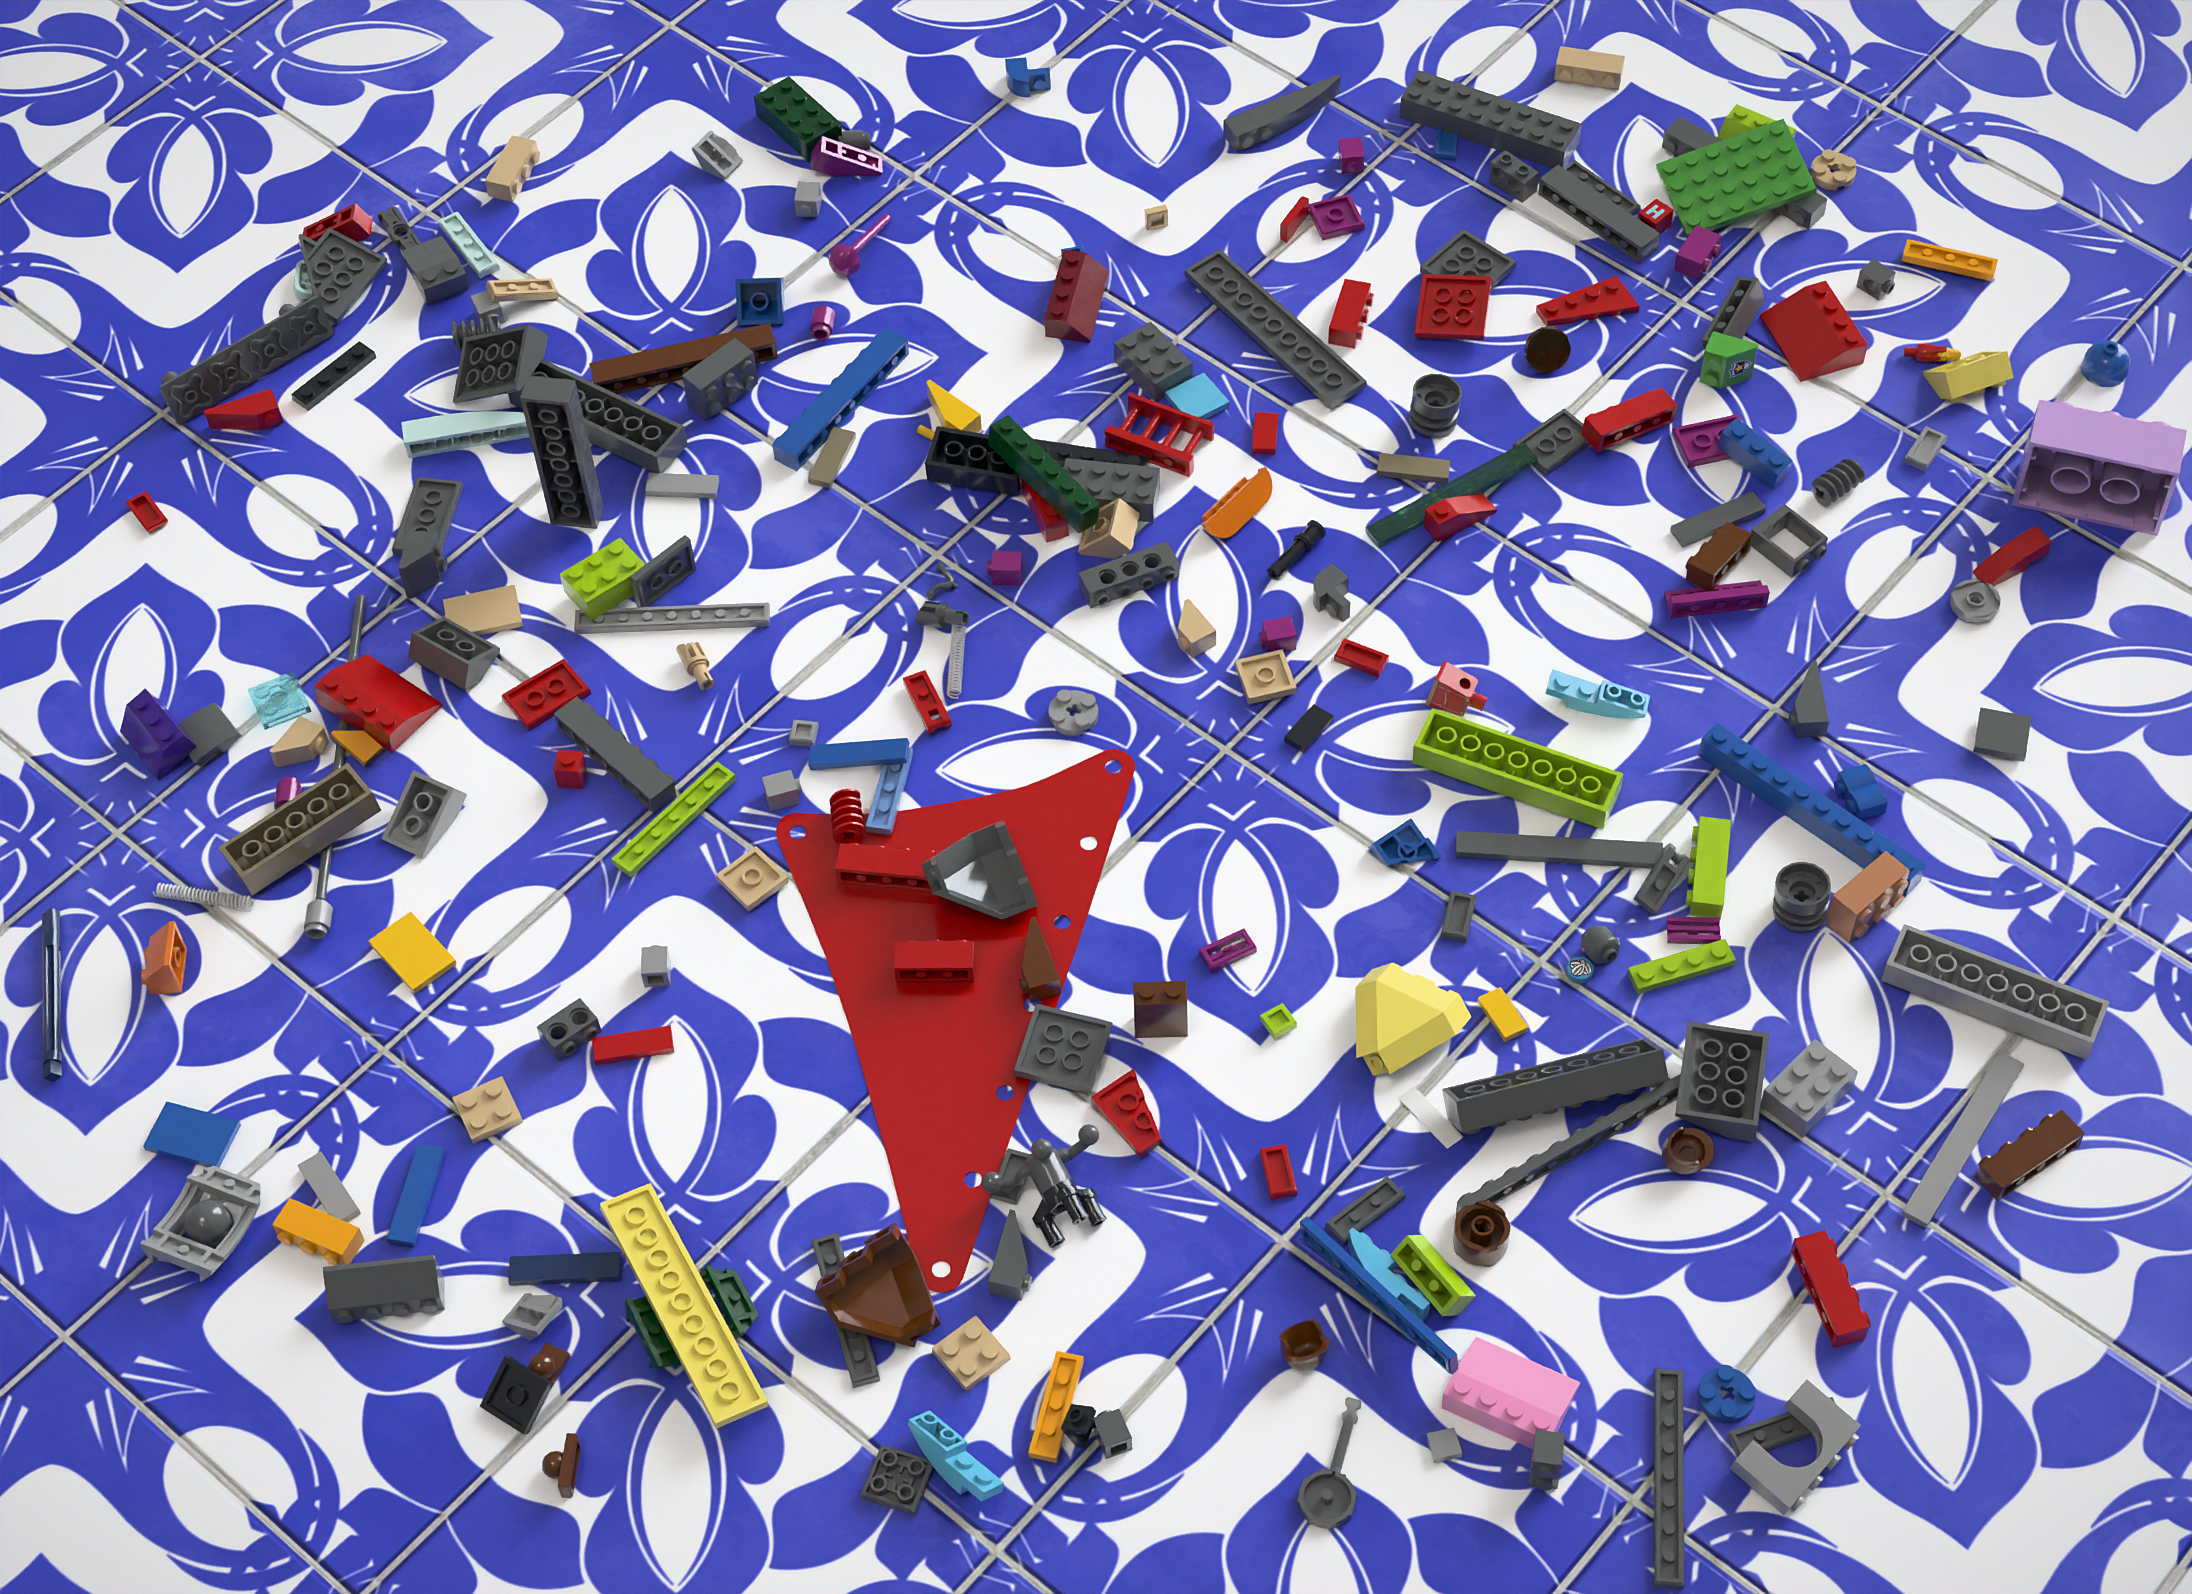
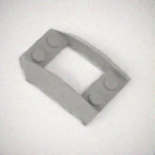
M216 1166L203 1169V1174L197 1176L189 1174L183 1190L171 1209L153 1229V1234L147 1241H141V1249L152 1263L158 1258L200 1274V1282L211 1276L227 1259L249 1228L260 1207L261 1184ZM204 1192L244 1207L235 1224L216 1249L179 1235L184 1228V1220L188 1210L200 1201Z

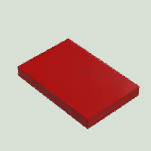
M562 659L503 693L501 697L523 726L530 731L554 717L556 711L575 697L583 700L591 695V691L566 660Z

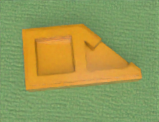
M365 731L331 732V737L363 766L368 764L382 751V746Z

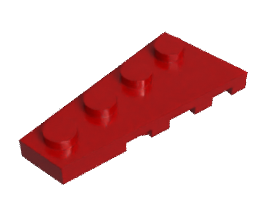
M1614 276L1536 305V313L1546 326L1575 323L1576 319L1581 318L1594 320L1597 319V316L1609 314L1610 317L1619 316L1620 312L1624 311L1637 313L1640 306L1620 279Z

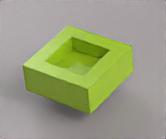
M1283 1003L1260 1015V1021L1274 1040L1297 1028V1021Z

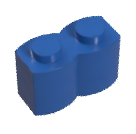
M1866 764L1837 772L1834 789L1836 794L1845 801V808L1848 812L1860 820L1886 813L1887 798Z

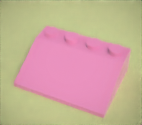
M1475 1337L1458 1364L1459 1369L1453 1373L1443 1393L1441 1408L1533 1449L1536 1429L1558 1432L1580 1386V1382L1479 1337Z

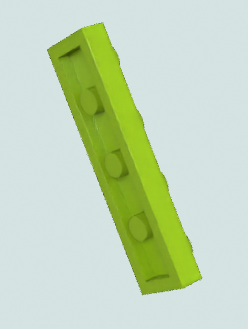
M1726 939L1629 967L1627 974L1637 994H1641L1734 966L1736 958Z

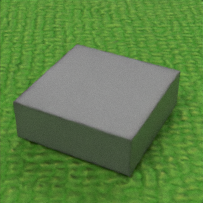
M793 720L789 744L807 747L815 745L819 728L818 722Z
M1454 1427L1427 1433L1426 1438L1434 1463L1462 1457V1450Z

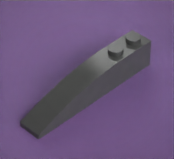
M1337 74L1224 119L1223 136L1232 148L1238 152L1295 127L1326 106L1340 93V75Z

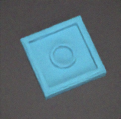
M1205 373L1165 392V398L1175 409L1202 419H1207L1230 407L1229 400Z

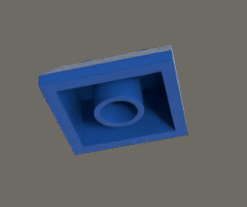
M784 277L735 279L737 325L784 323Z

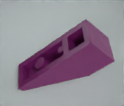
M821 136L811 153V169L829 176H881L882 156Z

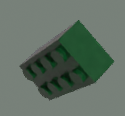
M789 76L754 96L756 115L807 162L811 161V153L821 136L838 142V137L843 136L841 122Z

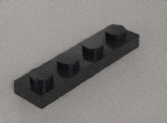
M358 341L291 394L293 401L307 411L311 410L376 359L375 351Z

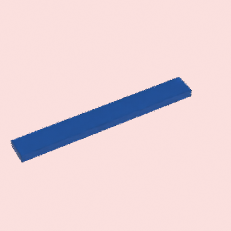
M1308 1216L1300 1221L1301 1236L1305 1242L1448 1374L1452 1375L1459 1369L1458 1355L1450 1346Z

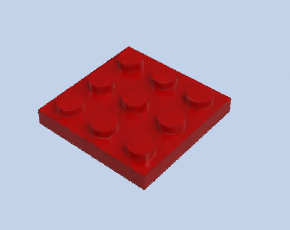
M1423 274L1415 338L1484 341L1492 276Z

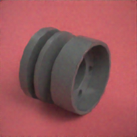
M1433 373L1424 375L1416 380L1412 389V402L1409 411V423L1413 429L1429 437L1448 435L1455 429L1458 423L1462 399V388L1458 382L1450 376Z
M1795 862L1783 867L1779 871L1775 881L1772 909L1774 917L1780 925L1792 931L1806 932L1812 931L1823 924L1828 913L1831 891L1830 878L1824 869L1813 863Z

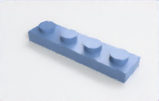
M909 748L907 763L882 765L866 823V832L892 835L913 757V748Z

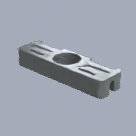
M389 207L386 212H378L379 223L382 222L387 229L389 237L398 249L400 248L403 251L421 244L396 207ZM399 232H407L404 236H396Z

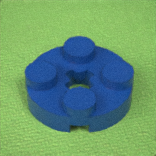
M1725 1364L1710 1370L1703 1376L1698 1387V1402L1701 1410L1707 1417L1719 1423L1724 1421L1738 1423L1747 1418L1752 1412L1756 1388L1749 1377L1743 1372ZM1721 1391H1730L1734 1399H1721Z

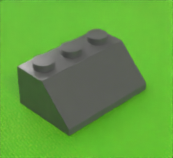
M442 617L411 633L408 658L437 673L438 676L453 682L458 687L467 689L482 680L500 653V648L446 617Z

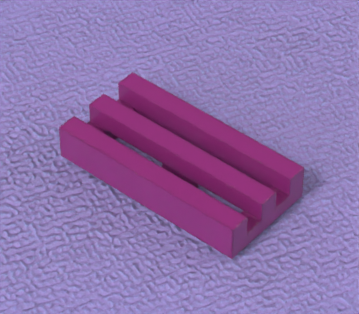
M1667 916V943L1709 944L1721 940L1720 918ZM1698 933H1712L1714 935H1698Z
M1245 928L1198 949L1199 956L1203 957L1205 965H1208L1210 973H1213L1256 953L1257 947ZM1244 938L1243 941H1241V942H1239V943H1237V944H1235V945H1233V946L1230 945V944H1232V943H1234V942H1236V941L1241 940V939ZM1223 948V950L1220 951V952H1218V953H1215V954H1213V955H1211V956L1208 955V954H1211V953H1213V952H1215V951H1217V950Z

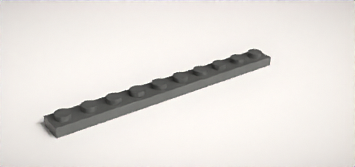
M1681 1074L1672 1079L1669 1078L1668 1081L1661 1082L1660 1086L1651 1091H1643L1634 1101L1619 1105L1613 1113L1598 1117L1592 1125L1585 1129H1577L1566 1140L1554 1142L1545 1152L1530 1156L1524 1164L1509 1168L1503 1176L1496 1180L1486 1181L1477 1191L1465 1193L1457 1201L1456 1216L1461 1208L1466 1205L1476 1204L1477 1201H1488L1494 1204L1500 1202L1677 1100Z

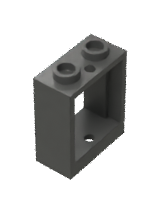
M1786 504L1751 530V547L1791 578L1799 572L1803 573L1816 559L1820 560L1827 552L1828 537ZM1784 528L1810 547L1795 559L1770 540Z

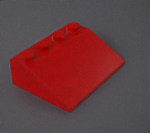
M1826 280L1801 288L1760 314L1759 318L1800 382L1864 364L1868 344Z
M369 654L332 669L314 685L319 705L358 731H365L391 753L442 707L441 702Z

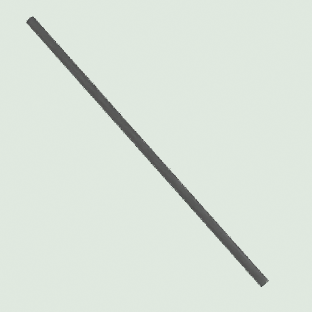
M362 594L356 596L348 662L357 659L359 655L366 596ZM340 719L338 731H348L349 724ZM336 743L333 772L344 766L346 750L339 743ZM333 843L322 849L315 900L322 899L326 901Z

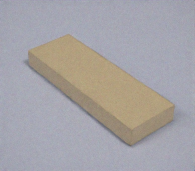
M552 278L487 281L486 284L493 302L557 299L559 295Z

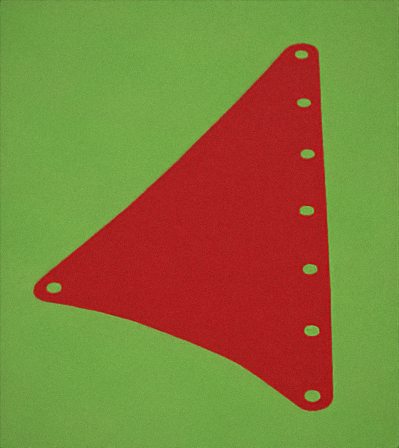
M1107 749L1058 773L1020 788L966 800L898 811L892 835L866 832L869 813L862 815L864 832L861 835V841L857 844L866 846L881 845L887 848H908L920 851L933 850L935 852H941L969 833L1004 820L1038 905L1003 920L929 891L837 883L835 865L840 844L833 840L831 814L792 813L784 816L778 822L776 834L779 845L828 961L856 1046L887 1154L909 1245L917 1256L928 1289L934 1292L954 1290L964 1277L990 1200V1193L982 1188L981 1183L976 1187H969L965 1184L964 1177L969 1172H977L981 1177L987 1172H999L1031 1081L1030 1079L1014 1076V1069L1033 1012L1024 1008V1001L1029 996L1028 993H1022L1019 979L1022 978V962L1030 918L1036 917L1060 978L1062 992L1135 771L1133 758L1122 750ZM1110 760H1117L1121 763L1122 768L1117 773H1110L1105 769L1106 763ZM794 826H803L806 829V835L801 839H794L790 835V830ZM1086 836L1094 837L1097 840L1096 847L1092 850L1082 848V838ZM1057 916H1068L1071 920L1069 927L1066 929L1056 928L1054 919ZM895 941H974V982H896L894 972ZM1061 993L1040 999L1041 1005L1056 1008ZM1004 1085L1012 1087L1014 1090L1013 1097L1009 1100L999 1099L997 1096L999 1087ZM938 1261L947 1262L950 1266V1272L944 1277H937L932 1272L933 1265Z

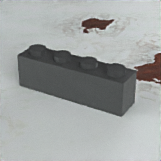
M1736 278L1701 340L1704 350L1713 331L1743 339L1765 299L1759 278Z

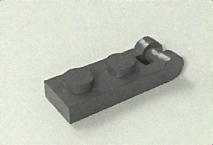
M1668 843L1661 851L1660 857L1633 900L1652 915L1658 913L1689 864L1690 858L1685 854H1679L1676 851V847ZM1670 860L1674 862V866L1669 863Z

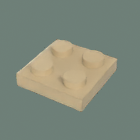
M1283 649L1235 660V668L1248 704L1297 693V687Z
M757 846L716 874L717 881L748 911L754 909L789 883L788 876Z
M502 1076L452 1097L473 1144L523 1123L518 1108Z
M976 1315L932 1347V1353L966 1392L1011 1360L1009 1352Z

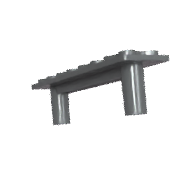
M314 296L296 307L292 304H284L279 310V317L179 375L172 371L165 373L159 389L176 423L181 425L333 336V328L320 299Z

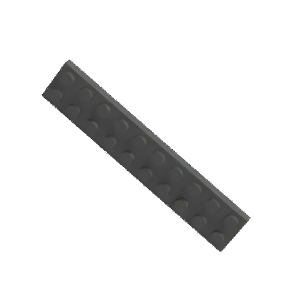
M1222 250L1215 251L1184 270V276L1330 409L1367 387V380Z

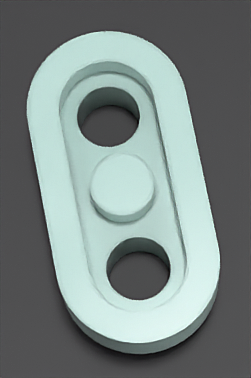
M300 260L296 264L293 292L299 298L310 299L313 297L304 260Z

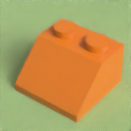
M169 921L151 935L149 947H145L146 969H142L141 980L142 984L147 986L150 995L182 993L187 947L175 921Z

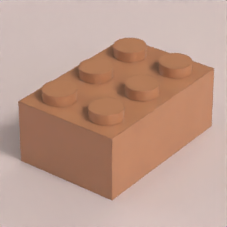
M1885 851L1833 894L1825 924L1848 943L1856 937L1861 938L1868 931L1872 923H1879L1891 907L1895 909L1902 903L1904 899L1903 892L1908 886L1907 879L1910 870Z

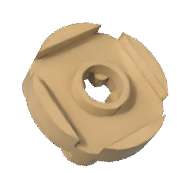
M1826 149L1813 160L1810 174L1814 177L1815 184L1823 189L1833 191L1842 186L1845 189L1851 186L1855 180L1856 160L1844 154Z

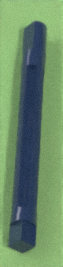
M49 908L42 914L43 1079L55 1082L62 1077L60 911Z

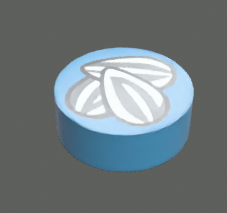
M1575 957L1568 962L1566 974L1572 982L1584 984L1591 980L1594 967L1587 958Z

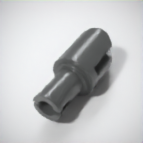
M925 601L915 615V621L918 624L945 628L949 624L966 626L970 619L969 612L966 610H954L946 603Z

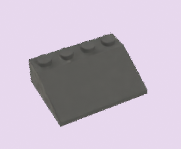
M526 324L464 338L452 402L457 404L520 391L525 384L527 376L532 375L545 356L548 334Z
M1688 1021L1675 1116L1726 1138L1755 1142L1769 1033Z

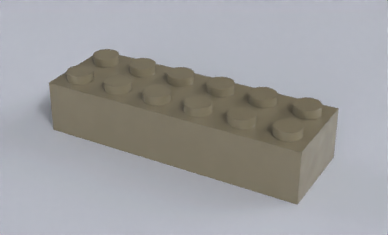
M347 763L219 846L218 849L235 875L250 894L254 895L382 810L373 792Z

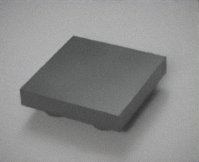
M1980 707L1973 752L2024 762L2031 716Z
M881 1444L861 1492V1499L915 1516L934 1467L926 1458Z

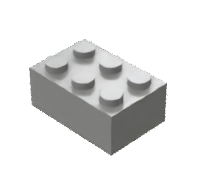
M1814 1039L1764 1089L1760 1106L1803 1138L1854 1087L1858 1071L1818 1040Z

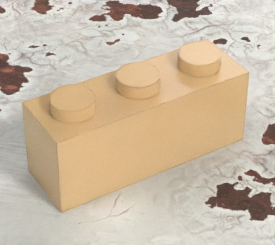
M1560 46L1554 80L1619 90L1625 56Z
M511 136L485 179L489 197L510 202L514 201L516 195L521 192L525 180L530 177L534 165L540 160V151H538L535 140Z

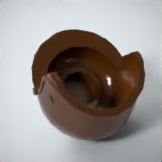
M1677 1128L1666 1139L1662 1148V1158L1666 1166L1675 1173L1683 1175L1692 1174L1697 1171L1700 1172L1710 1164L1714 1156L1713 1141L1704 1131L1697 1128Z
M1305 1320L1296 1323L1284 1330L1279 1336L1282 1357L1290 1367L1301 1371H1309L1319 1366L1323 1362L1330 1344L1329 1339L1324 1337L1320 1325L1315 1320Z

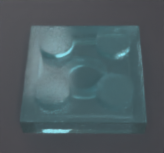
M294 671L247 689L265 730L312 712Z

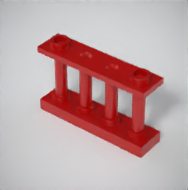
M1129 393V414L1120 428L1108 425L1104 431L1105 447L1118 452L1148 456V463L1190 478L1194 472V456L1192 454L1202 438L1209 441L1214 440V423L1146 399L1143 396ZM1139 415L1151 419L1141 436L1128 432ZM1159 423L1172 427L1162 443L1149 440ZM1180 431L1193 435L1183 451L1171 448Z

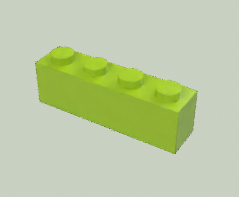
M1700 816L1698 826H1693L1691 841H1696V847H1691L1690 862L1694 863V868H1689L1687 881L1688 884H1692V890L1687 889L1685 905H1690L1689 916L1720 918L1721 920L1724 907L1731 820Z

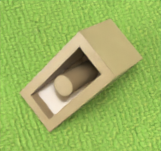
M1188 598L1184 601L1179 621L1177 643L1183 652L1186 651L1191 658H1194L1216 646V629Z
M299 716L269 751L274 765L282 767L314 760L320 752L324 751L329 740L324 727Z

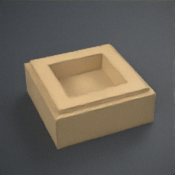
M1166 204L1144 209L1147 231L1168 226V208Z

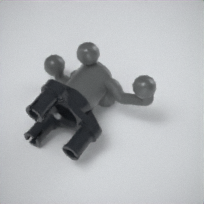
M1084 1125L1078 1132V1142L1068 1149L1062 1148L1057 1151L1048 1140L1043 1138L1037 1139L1031 1146L1032 1154L1026 1158L1025 1166L1019 1169L1015 1176L1002 1179L996 1172H987L981 1179L982 1188L986 1192L996 1193L1020 1186L1030 1176L1042 1197L1032 1217V1221L1036 1228H1040L1049 1244V1248H1054L1065 1241L1054 1221L1057 1215L1067 1211L1073 1225L1079 1224V1219L1083 1222L1088 1218L1091 1227L1099 1226L1107 1220L1096 1200L1097 1195L1094 1189L1075 1185L1063 1164L1072 1160L1089 1146L1094 1145L1099 1139V1131L1094 1125Z

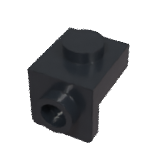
M1071 1404L1061 1426V1430L1077 1447L1085 1448L1092 1432L1093 1418L1096 1414V1410L1092 1406Z

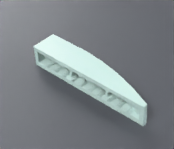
M464 412L401 422L408 458L529 437L525 416L521 412Z

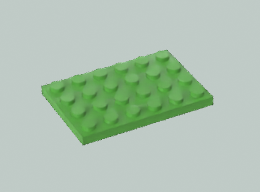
M1784 118L1656 164L1658 175L1686 238L1689 237L1696 225L1713 231L1817 193V188Z

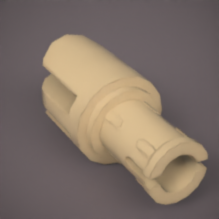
M700 643L679 644L676 647V652L687 673L696 678L701 690H705V687L706 690L712 688L715 682L708 671L709 661Z

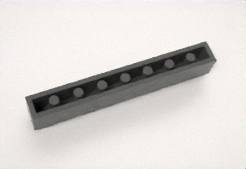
M1679 117L1664 131L1662 148L1676 156H1680L1722 140ZM1816 193L1773 210L1809 230L1825 215L1828 199Z

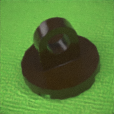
M1552 326L1541 327L1532 332L1524 346V355L1528 364L1536 371L1549 373L1563 367L1571 352V345L1567 335L1557 327Z

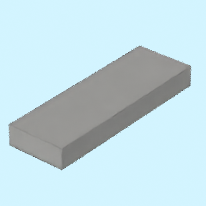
M648 473L645 493L646 496L717 499L720 482L719 475Z
M321 1151L297 1165L328 1215L348 1222L361 1214L358 1206Z

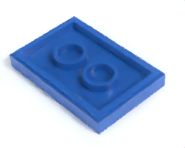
M166 1101L143 1147L145 1151L205 1167L216 1166L220 1168L241 1123L236 1119Z

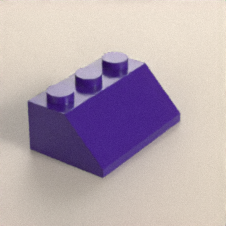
M146 688L126 704L120 732L153 774L160 780L197 746L162 702Z

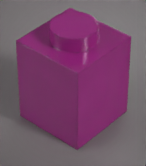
M1361 137L1339 139L1338 156L1341 173L1364 172V151Z
M993 551L992 561L987 562V575H992V585H1022V552Z
M1291 616L1262 621V632H1258L1261 647L1265 646L1267 653L1282 649L1283 652L1296 650L1297 634Z

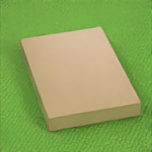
M515 584L443 599L446 618L478 636L523 627Z

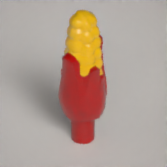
M1918 344L1916 348L1904 347V357H1916V360L1920 362L1959 360L1961 357L1959 350L1943 346Z

